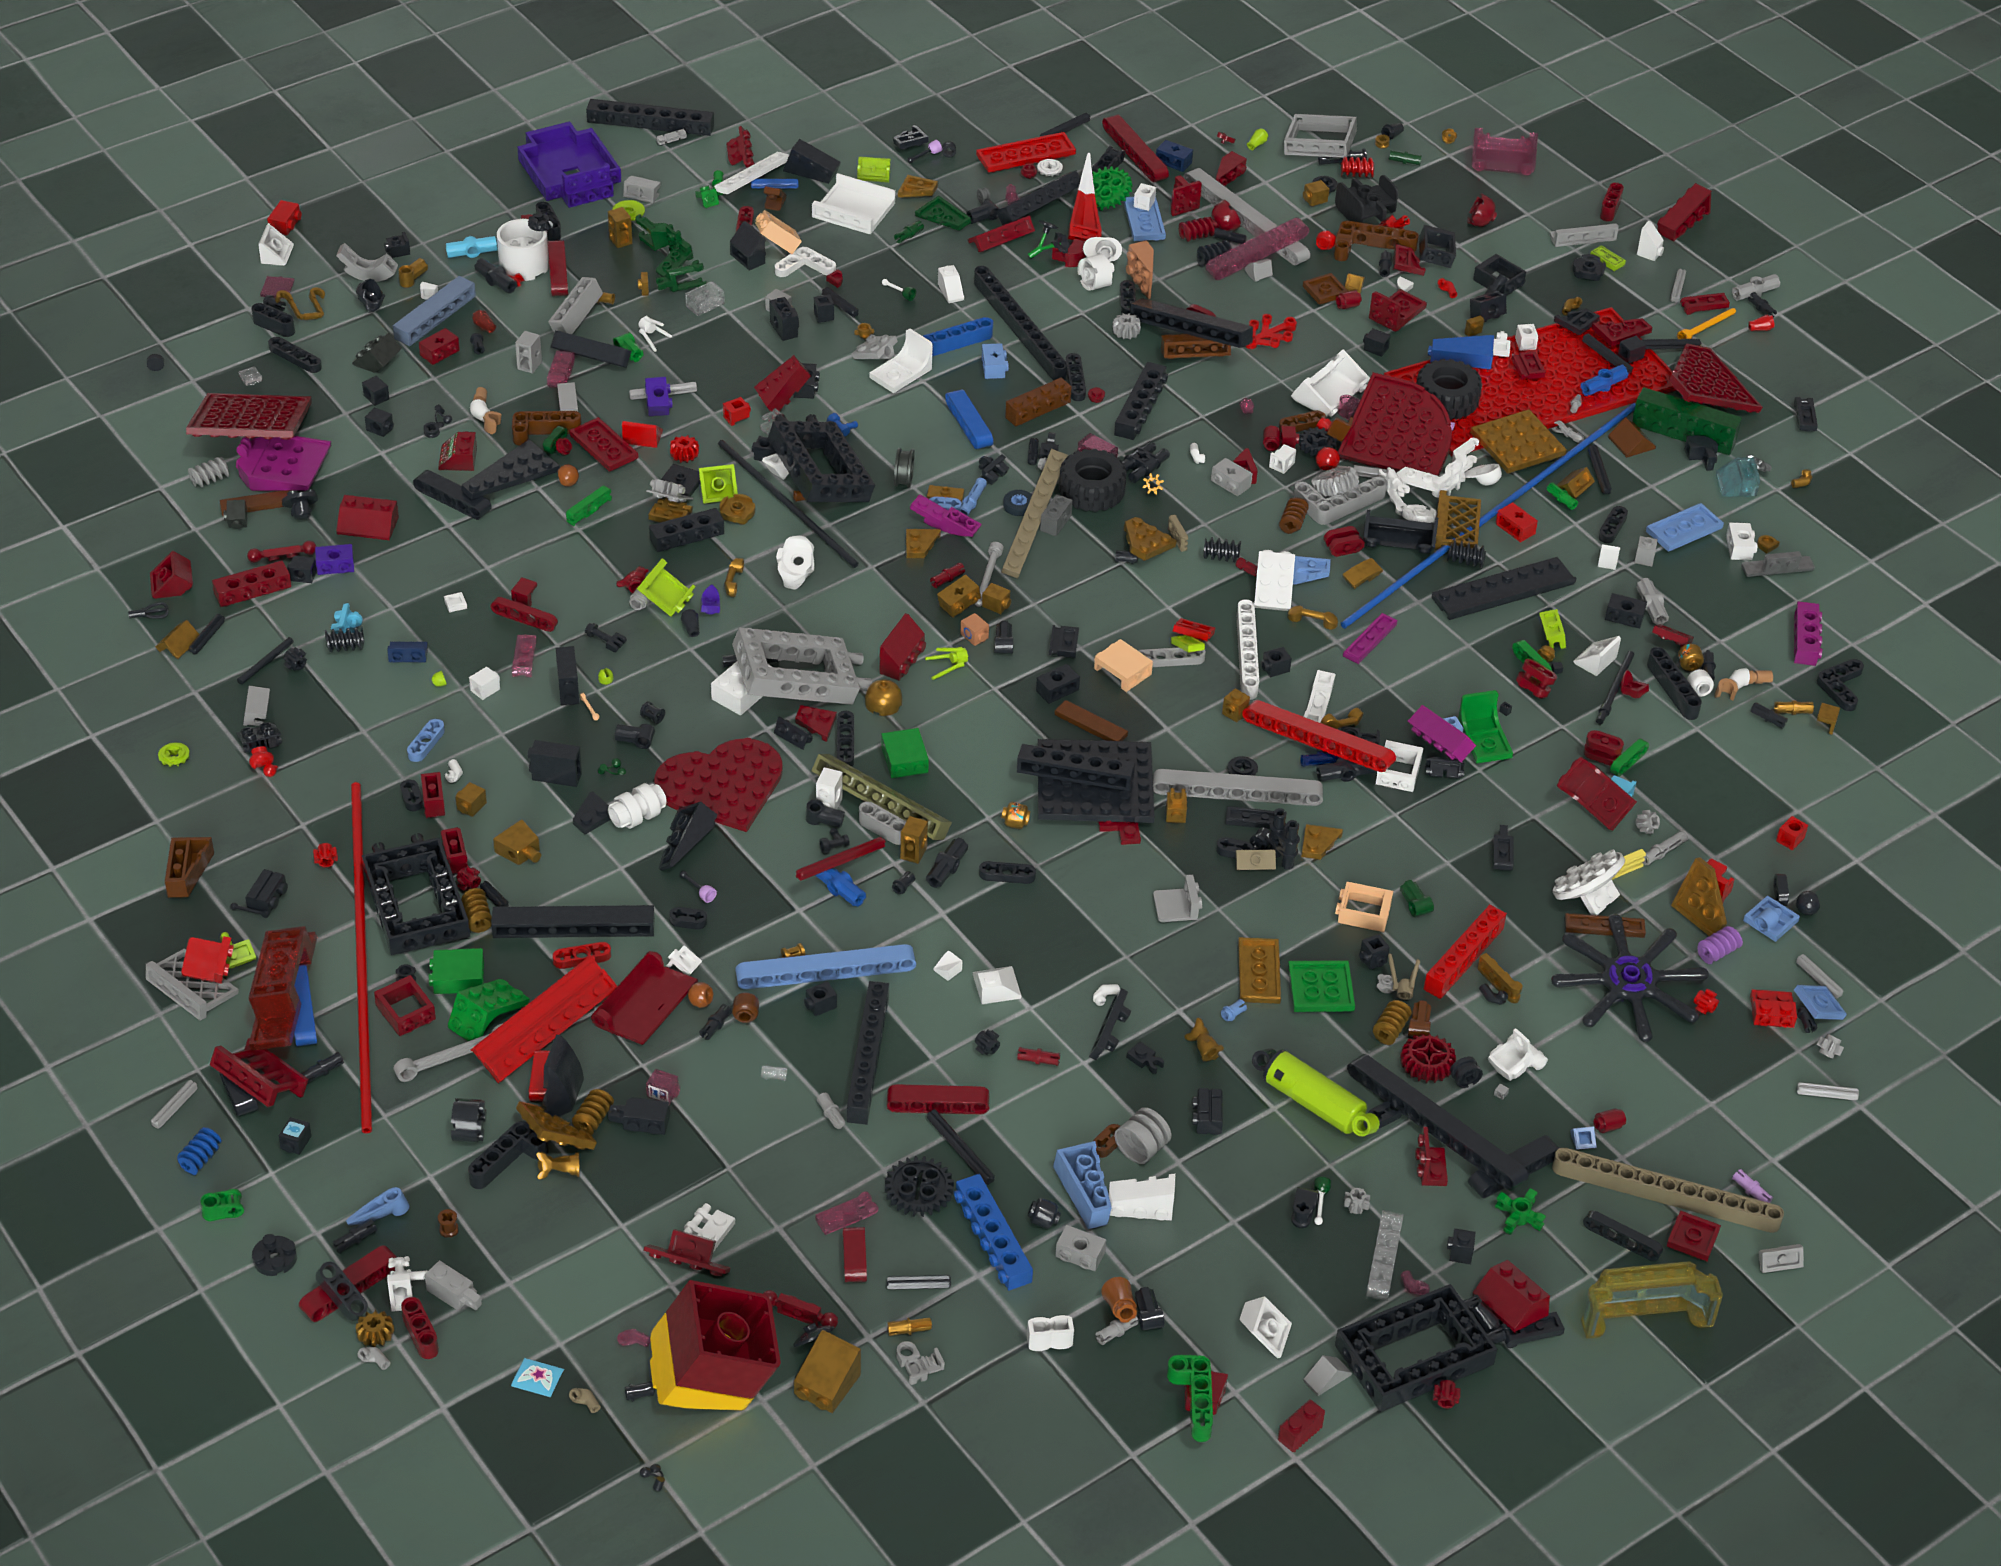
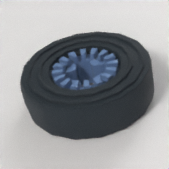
M1025 490L1009 491L1003 499L1005 511L1014 516H1024L1032 494Z

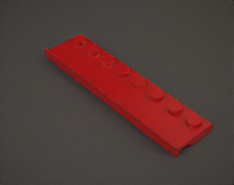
M590 955L470 1049L497 1083L501 1082L534 1055L535 1050H541L555 1039L556 1034L560 1035L610 995L617 987L607 972L596 963L594 956Z

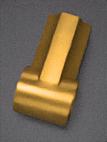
M419 258L411 265H404L399 268L400 286H413L415 283L414 279L428 270V265L423 259Z

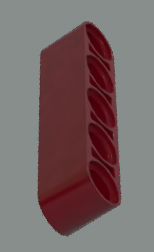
M564 240L548 241L552 296L568 295Z
M895 1084L887 1089V1109L896 1113H928L935 1109L939 1114L980 1115L989 1111V1090L981 1086Z
M382 1245L344 1269L343 1272L357 1290L363 1293L387 1277V1275H390L391 1271H395V1267L389 1268L388 1264L390 1258H397V1256L387 1246ZM321 1286L307 1293L299 1302V1308L313 1322L322 1320L338 1309ZM337 1287V1292L340 1295H346V1290L343 1287Z

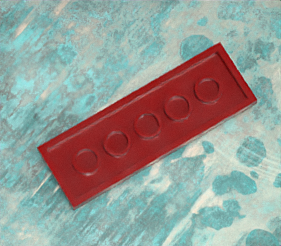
M1065 132L987 147L976 151L977 157L988 173L1024 166L1025 164L1039 163L1045 159H1056L1076 154V148Z

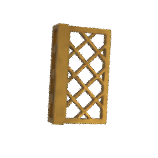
M1440 490L1437 508V518L1439 519L1434 549H1440L1441 545L1450 546L1453 540L1446 538L1451 535L1455 538L1457 545L1463 541L1464 547L1468 542L1471 548L1475 544L1478 547L1481 499L1447 496V491ZM1449 502L1457 503L1458 505L1454 507ZM1470 504L1477 506L1471 509L1468 505ZM1463 508L1466 512L1461 513L1459 509ZM1455 513L1457 516L1452 518L1449 514ZM1472 515L1475 518L1470 520L1467 516ZM1462 519V520L1465 521L1466 523H1464V524L1461 525V524H1460L1459 522H1457V521H1459V520ZM1453 524L1456 528L1451 529L1448 526ZM1471 526L1474 530L1469 531L1466 528ZM1462 531L1464 535L1460 536L1457 532ZM1469 537V538H1471L1474 542L1466 541L1465 539H1467V538Z

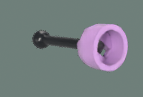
M934 140L929 144L927 150L914 157H909L907 161L908 163H913L915 159L928 152L933 154L942 151V146L938 140Z
M686 871L680 872L681 878L687 879L699 889V896L706 903L714 900L717 892L713 887L709 885L701 886L690 878Z

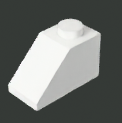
M1648 221L1642 228L1637 255L1655 261L1658 256L1663 254L1664 247L1662 245L1664 240L1651 221Z
M955 266L938 268V285L947 302L963 301L964 295L960 276Z

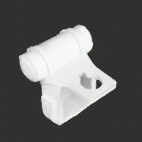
M1516 1028L1507 1039V1042L1499 1044L1490 1052L1488 1057L1489 1063L1495 1070L1509 1081L1519 1077L1529 1066L1536 1070L1542 1069L1548 1061L1547 1057L1530 1044L1529 1039Z

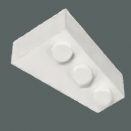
M1169 1174V1178L1157 1179L1156 1176L1149 1177L1147 1181L1137 1182L1136 1179L1110 1182L1109 1199L1112 1207L1110 1216L1172 1220L1175 1174Z

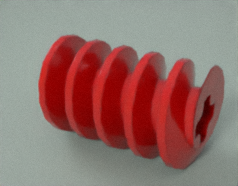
M1343 157L1341 177L1345 172L1346 177L1350 173H1352L1353 177H1355L1356 173L1361 177L1362 173H1364L1365 178H1367L1368 174L1371 173L1373 178L1374 162L1370 157L1366 161V158L1363 157L1360 161V158L1356 157L1354 161L1353 157H1350L1348 161L1347 157Z

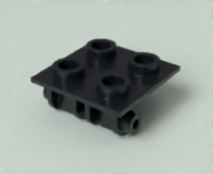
M270 722L262 723L256 728L246 727L236 733L243 743L244 753L248 752L250 754L251 750L257 747V744L260 747V740H263V744L267 749L268 746L272 748L282 743L281 736H279L281 735L280 731L274 723Z

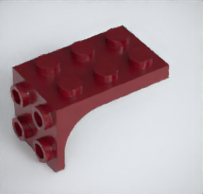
M1401 289L1390 297L1375 291L1371 297L1369 319L1396 332L1426 308L1427 302Z
M1582 757L1572 763L1571 768L1560 777L1557 784L1559 789L1579 802L1611 831L1617 827L1637 803L1633 797L1596 765Z

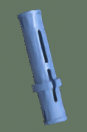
M984 478L976 480L968 496L963 499V504L958 511L969 516L987 485Z

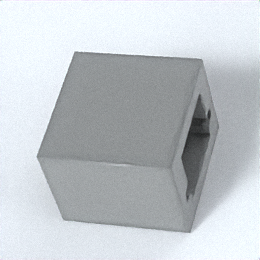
M1499 1084L1495 1089L1494 1095L1503 1100L1508 1094L1509 1088Z

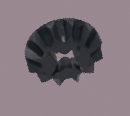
M1318 176L1313 179L1312 182L1322 180L1329 188V194L1330 192H1335L1338 183L1332 177Z
M547 213L533 214V216L529 217L528 226L534 231H547L554 226V219L552 215H547Z
M1239 756L1229 761L1227 769L1229 774L1256 776L1258 765L1249 757Z

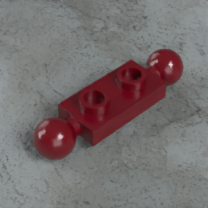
M306 541L303 545L263 551L253 548L248 551L247 558L250 562L257 563L261 558H268V561L279 560V556L286 555L287 558H293V556H298L297 554L302 552L312 555L315 553V547L317 546L313 541Z
M772 1290L762 1293L770 1298L772 1307L777 1306V1313L807 1324L815 1323L816 1326H819L821 1323L822 1326L832 1325L836 1328L838 1325V1317L834 1313L827 1312L822 1314L821 1307L814 1303H807L792 1295L788 1296L783 1293L778 1297Z

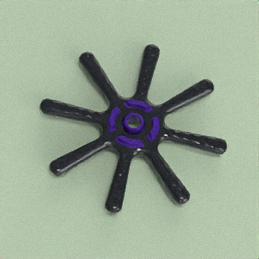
M1612 914L1608 918L1619 954L1616 958L1607 957L1573 933H1565L1563 935L1562 941L1566 946L1593 960L1604 969L1602 973L1555 974L1551 978L1552 984L1559 988L1599 984L1609 989V993L1583 1017L1582 1021L1586 1027H1594L1617 999H1626L1632 1004L1638 1037L1642 1042H1649L1653 1038L1642 1003L1643 998L1648 997L1657 1000L1687 1022L1694 1023L1699 1019V1013L1695 1009L1661 991L1656 986L1658 982L1704 981L1709 977L1708 970L1703 967L1659 971L1651 966V962L1676 939L1677 932L1674 929H1665L1641 957L1630 954L1622 917L1618 914Z

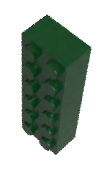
M1643 387L1636 401L1632 422L1639 428L1686 442L1687 436L1709 437L1718 444L1717 452L1730 456L1736 445L1742 417L1697 403L1687 402L1684 399Z

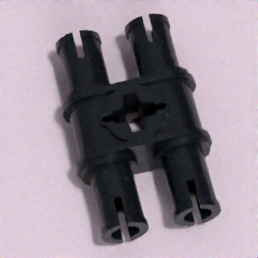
M1152 441L1147 442L1143 447H1137L1130 455H1126L1123 461L1126 471L1133 470L1128 475L1129 480L1136 483L1142 477L1149 476L1153 470L1158 469L1161 463L1170 457L1169 451L1162 448L1155 455L1152 454L1156 450V445Z
M1278 808L1274 811V821L1270 824L1271 833L1268 840L1271 844L1270 850H1275L1276 858L1280 857L1281 854L1283 855L1282 867L1284 866V869L1290 870L1294 867V858L1298 855L1297 847L1300 842L1298 835L1299 823L1295 820H1290L1286 824L1287 812L1282 808Z

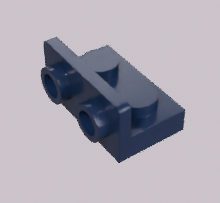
M390 642V646L387 648L389 662H426L428 642Z

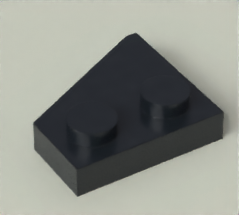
M1586 308L1568 312L1567 316L1564 317L1555 315L1554 322L1577 335H1581L1593 323L1599 321L1600 315Z
M593 791L590 792L574 816L573 825L584 835L588 834L611 820L608 813L609 805Z

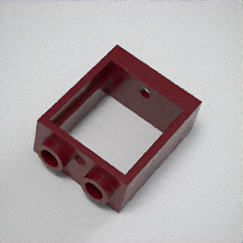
M411 975L374 992L377 1008L399 1037L436 1019L433 1003ZM414 995L422 1007L399 1017L391 1005Z

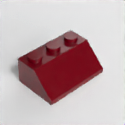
M344 495L339 507L337 534L390 540L399 518L397 501Z
M905 613L880 646V674L898 681L908 673L912 663L914 664L917 661L918 655L924 652L926 648L925 633L909 614Z
M1509 1260L1491 1267L1473 1291L1472 1296L1478 1295L1483 1305L1514 1332L1549 1315L1550 1295Z

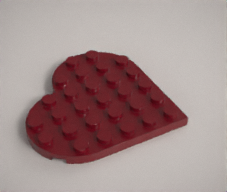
M748 737L735 739L718 745L710 754L694 751L668 758L657 769L654 784L659 785L663 790L667 806L678 810L681 807L701 801L718 814L714 822L747 832L782 777V759L779 753L768 743Z

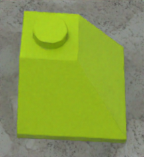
M734 464L699 468L703 504L721 502L727 496L729 499L734 497V494H738Z

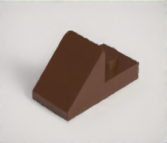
M765 186L764 193L767 195L765 208L780 211L787 195L781 189Z

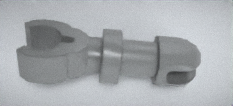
M1562 421L1554 422L1560 428H1552L1554 432L1563 433L1565 437H1571L1577 443L1584 440L1582 434L1574 432L1570 427L1567 428Z

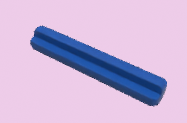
M755 179L751 181V188L764 189L766 186L778 189H797L798 179Z

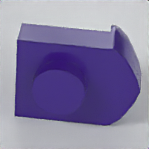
M713 584L705 589L701 597V612L706 614L720 613V597L718 590Z

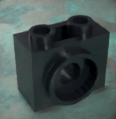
M785 297L770 300V323L782 341L797 338L799 318L795 308L790 305Z

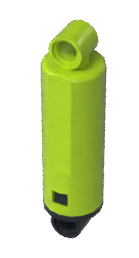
M1272 1048L1254 1053L1252 1064L1257 1070L1264 1071L1263 1080L1343 1133L1350 1134L1354 1132L1358 1136H1366L1375 1133L1379 1129V1119L1375 1114L1366 1113L1367 1104L1365 1101L1284 1049L1276 1051ZM1264 1056L1267 1057V1063L1264 1060ZM1364 1120L1367 1122V1129L1364 1126Z

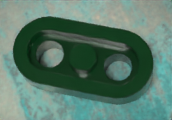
M558 426L553 429L552 433L543 441L545 452L554 454L557 451L556 441L560 438H567V428Z

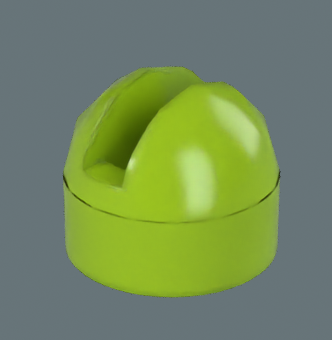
M608 668L601 669L598 674L599 682L605 685L612 683V671Z
M442 671L436 672L432 676V682L435 686L447 685Z

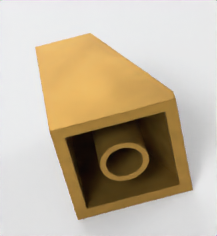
M822 1330L794 1380V1394L801 1400H807L815 1404L821 1410L833 1413L861 1375V1349Z

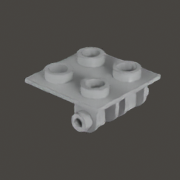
M657 478L651 480L652 490L646 491L653 493L652 496L666 497L669 501L686 502L687 499H693V497L682 495L685 493L683 485Z

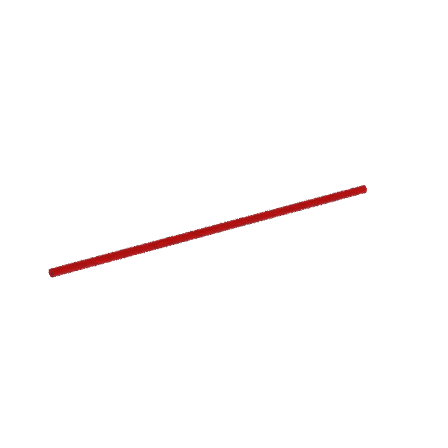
M354 782L351 784L361 1129L363 1133L368 1134L372 1132L364 869L362 862L361 784Z

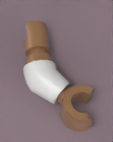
M478 387L470 405L471 414L484 422V430L487 433L494 434L497 425L501 424V414L490 411L487 408V390L483 387Z
M1747 668L1735 670L1729 679L1725 678L1719 681L1714 697H1720L1722 692L1730 694V699L1733 701L1738 689L1748 684H1753V682L1755 684L1772 682L1773 673L1771 670H1756L1753 672V670H1748Z

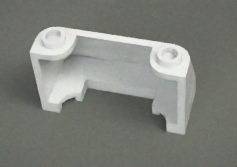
M1343 349L1334 360H1331L1314 376L1305 379L1291 397L1296 402L1313 411L1319 410L1325 413L1326 417H1332L1339 411L1337 408L1358 391L1362 393L1366 389L1370 377Z

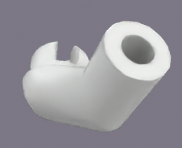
M1192 443L1190 445V453L1194 462L1197 464L1204 463L1205 455L1199 454L1198 445Z
M1101 985L1093 994V1001L1098 1006L1104 1005L1107 995H1116L1119 992V985Z

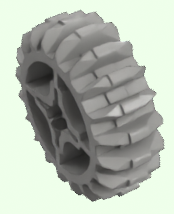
M1344 466L1321 472L1311 482L1312 487L1318 493L1327 497L1354 489L1359 483V476L1354 467Z

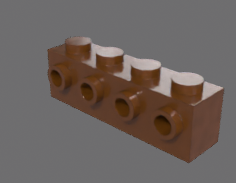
M1188 334L1161 335V352L1164 358L1231 355L1230 345Z
M1059 378L1006 401L1005 418L1016 427L1071 402V385L1063 378Z

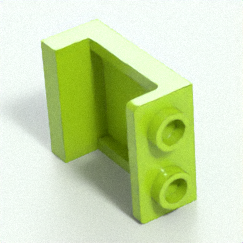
M661 559L637 590L671 617L675 612L679 613L684 608L685 604L683 602H688L694 595L692 591L696 586L692 585L690 588L684 586L664 569L667 562Z

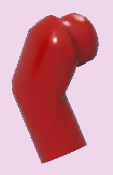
M1444 278L1438 280L1437 284L1441 290L1448 292L1450 298L1457 297V291L1452 282L1446 281Z

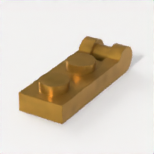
M1487 953L1481 955L1478 970L1498 991L1507 992V1000L1509 1002L1518 1003L1523 987L1522 984L1514 981L1497 964L1496 960L1492 959Z

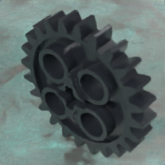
M915 1156L914 1161L907 1157L906 1163L898 1161V1167L893 1165L892 1171L887 1172V1178H885L886 1198L891 1200V1206L897 1204V1211L903 1208L905 1215L909 1211H912L913 1217H915L917 1212H920L922 1217H924L925 1212L932 1215L933 1209L940 1212V1206L947 1207V1201H951V1195L954 1192L952 1173H948V1167L941 1168L942 1162L934 1164V1158L928 1162L926 1161V1156H923L922 1160H918V1157ZM921 1172H923L922 1182L920 1185L919 1199L915 1200L916 1190L918 1189L919 1175Z

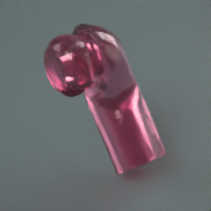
M1410 1271L1401 1273V1278L1409 1293L1416 1295L1429 1293V1285L1423 1281L1413 1279Z

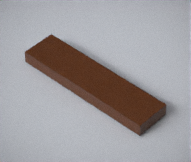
M292 490L220 500L222 516L224 510H227V500H245L247 512L284 507L281 500L287 496V492Z
M1067 700L1055 710L1056 716L1106 741H1123L1128 736L1127 730Z
M1565 913L1566 933L1613 936L1609 926V916ZM1622 917L1626 937L1645 938V919Z

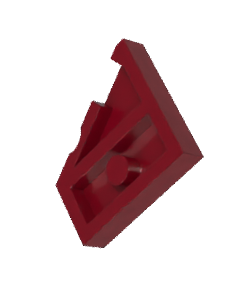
M1396 244L1394 248L1393 269L1424 276L1426 269L1424 267L1421 268L1419 265L1420 260L1415 255L1413 249Z
M800 705L795 717V723L806 728L812 734L816 732L822 736L823 741L827 742L837 718V712Z

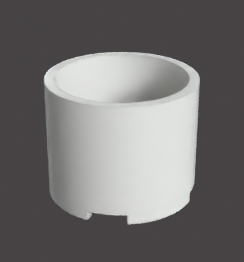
M516 219L506 222L497 231L499 266L504 268L507 275L514 276L520 273L525 281L534 280L535 276L546 273L549 269L547 231H534L528 226L529 219Z

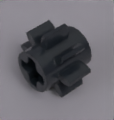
M296 647L288 649L283 657L286 661L284 665L289 670L291 668L294 671L302 669L306 665L307 659L304 657L306 653Z
M989 1029L979 1032L975 1038V1043L978 1045L976 1050L982 1055L994 1054L1000 1047V1042L997 1040L999 1035Z

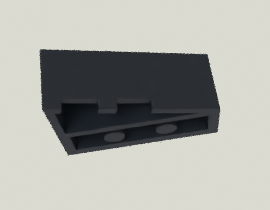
M799 139L791 149L783 172L829 184L836 175L841 162Z

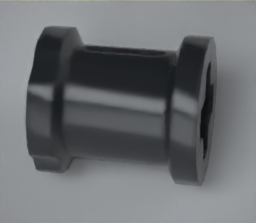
M647 701L642 705L640 715L644 718L652 719L655 724H659L664 719L665 710L657 708L650 701Z

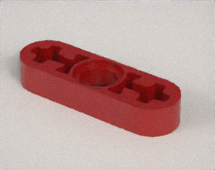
M597 942L558 949L553 953V965L559 969L576 967L590 955L596 958V963L605 962L611 958V947L606 942ZM579 953L587 954L584 958L577 957Z

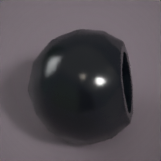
M1812 891L1800 893L1796 898L1797 910L1804 915L1817 913L1820 909L1817 894Z

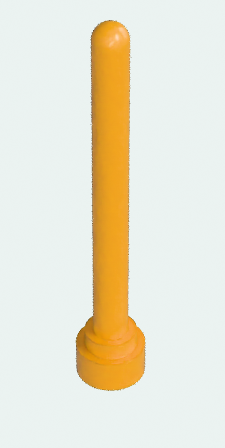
M1731 308L1690 330L1683 329L1677 333V338L1692 339L1693 335L1734 315L1736 309Z

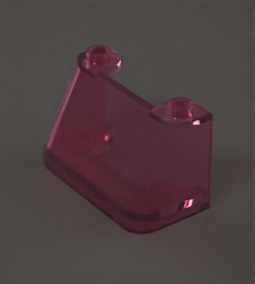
M1475 128L1472 139V167L1477 171L1489 170L1530 175L1535 171L1538 133H1530L1528 138L1521 136V139L1490 137V133H1486V135L1483 133V128Z

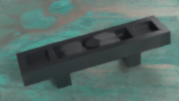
M1121 988L1113 998L1089 1055L1090 1058L1097 1060L1104 1049L1113 1052L1117 1047L1119 1040L1111 1035L1116 1020L1125 1023L1131 1014V1010L1123 1005L1128 991Z

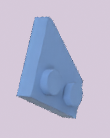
M1295 556L1293 584L1329 577L1331 559Z

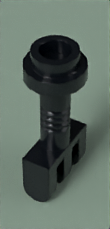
M589 623L585 628L587 636L590 638L596 636L607 642L606 648L615 653L627 641L625 636L617 632L613 636L602 632L595 623Z

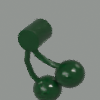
M618 758L612 759L610 767H607L606 764H601L597 770L599 774H604L605 771L614 775H624L626 773V769L619 768L621 761ZM612 767L619 768L618 773L611 772L608 769Z

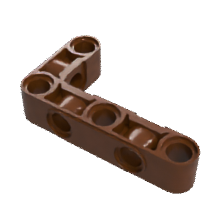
M1342 221L1336 236L1334 258L1337 261H1346L1351 252V245L1354 243L1384 249H1394L1397 244L1410 247L1415 252L1417 250L1419 234L1411 230L1354 221Z

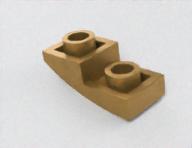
M1370 558L1343 573V578L1356 589L1366 580L1369 582L1383 572V569Z

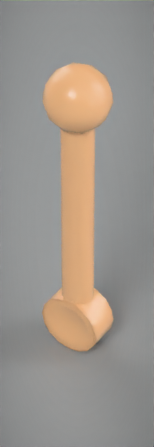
M581 693L580 699L588 707L593 720H598L599 714L595 713L585 694Z

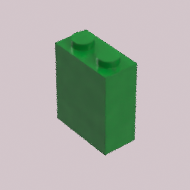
M919 728L881 733V748L891 778L928 773L929 758Z
M483 948L434 950L433 958H430L429 961L430 971H433V974H429V986H433L434 994L458 993L459 991L484 983Z

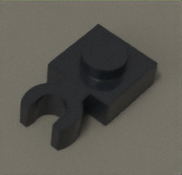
M1141 1041L1127 1052V1059L1140 1068L1148 1066L1149 1071L1153 1074L1157 1073L1155 1065L1161 1068L1164 1067V1060L1160 1057H1155L1156 1052Z

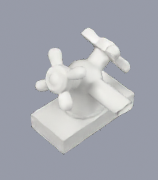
M408 1256L389 1259L388 1267H395V1271H391V1275H387L391 1311H402L401 1304L403 1300L413 1297L411 1281L424 1280L425 1274L428 1272L427 1270L411 1272L410 1269L404 1270V1266H409L408 1261H410V1258Z

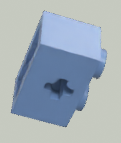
M1002 343L982 344L981 358L985 379L1005 378V371H1008V361H1005L1007 360L1006 350H1003Z

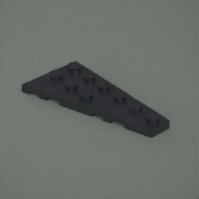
M529 439L463 483L461 491L472 500L556 473L560 465Z

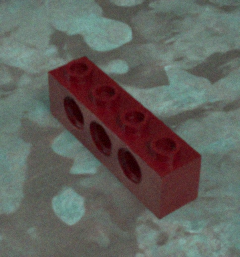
M282 560L212 580L214 595L220 607L291 588L290 574Z

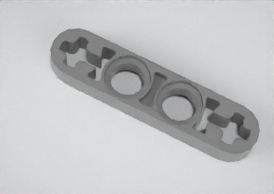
M1179 647L1138 650L1153 661L1152 667L1202 664L1205 661L1206 653L1205 650L1186 652ZM1175 655H1181L1183 658H1176ZM1163 656L1165 659H1158L1156 657Z

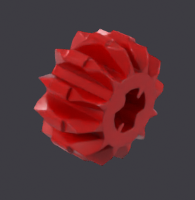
M681 435L680 438L675 437L670 444L671 457L674 458V461L679 460L680 463L683 461L688 463L689 460L694 461L699 454L698 441L695 440V437L690 438L689 435L686 437Z

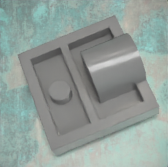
M871 335L866 338L863 344L858 345L857 349L851 354L853 359H891L894 355L893 346L898 340L896 336Z

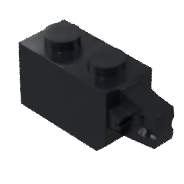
M632 1097L627 1100L626 1105H611L608 1118L609 1121L623 1124L624 1130L665 1135L670 1117L669 1102Z

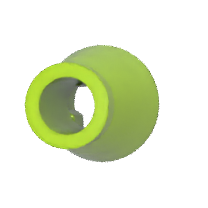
M1262 128L1255 130L1247 143V147L1250 150H1254L1267 141L1268 133Z

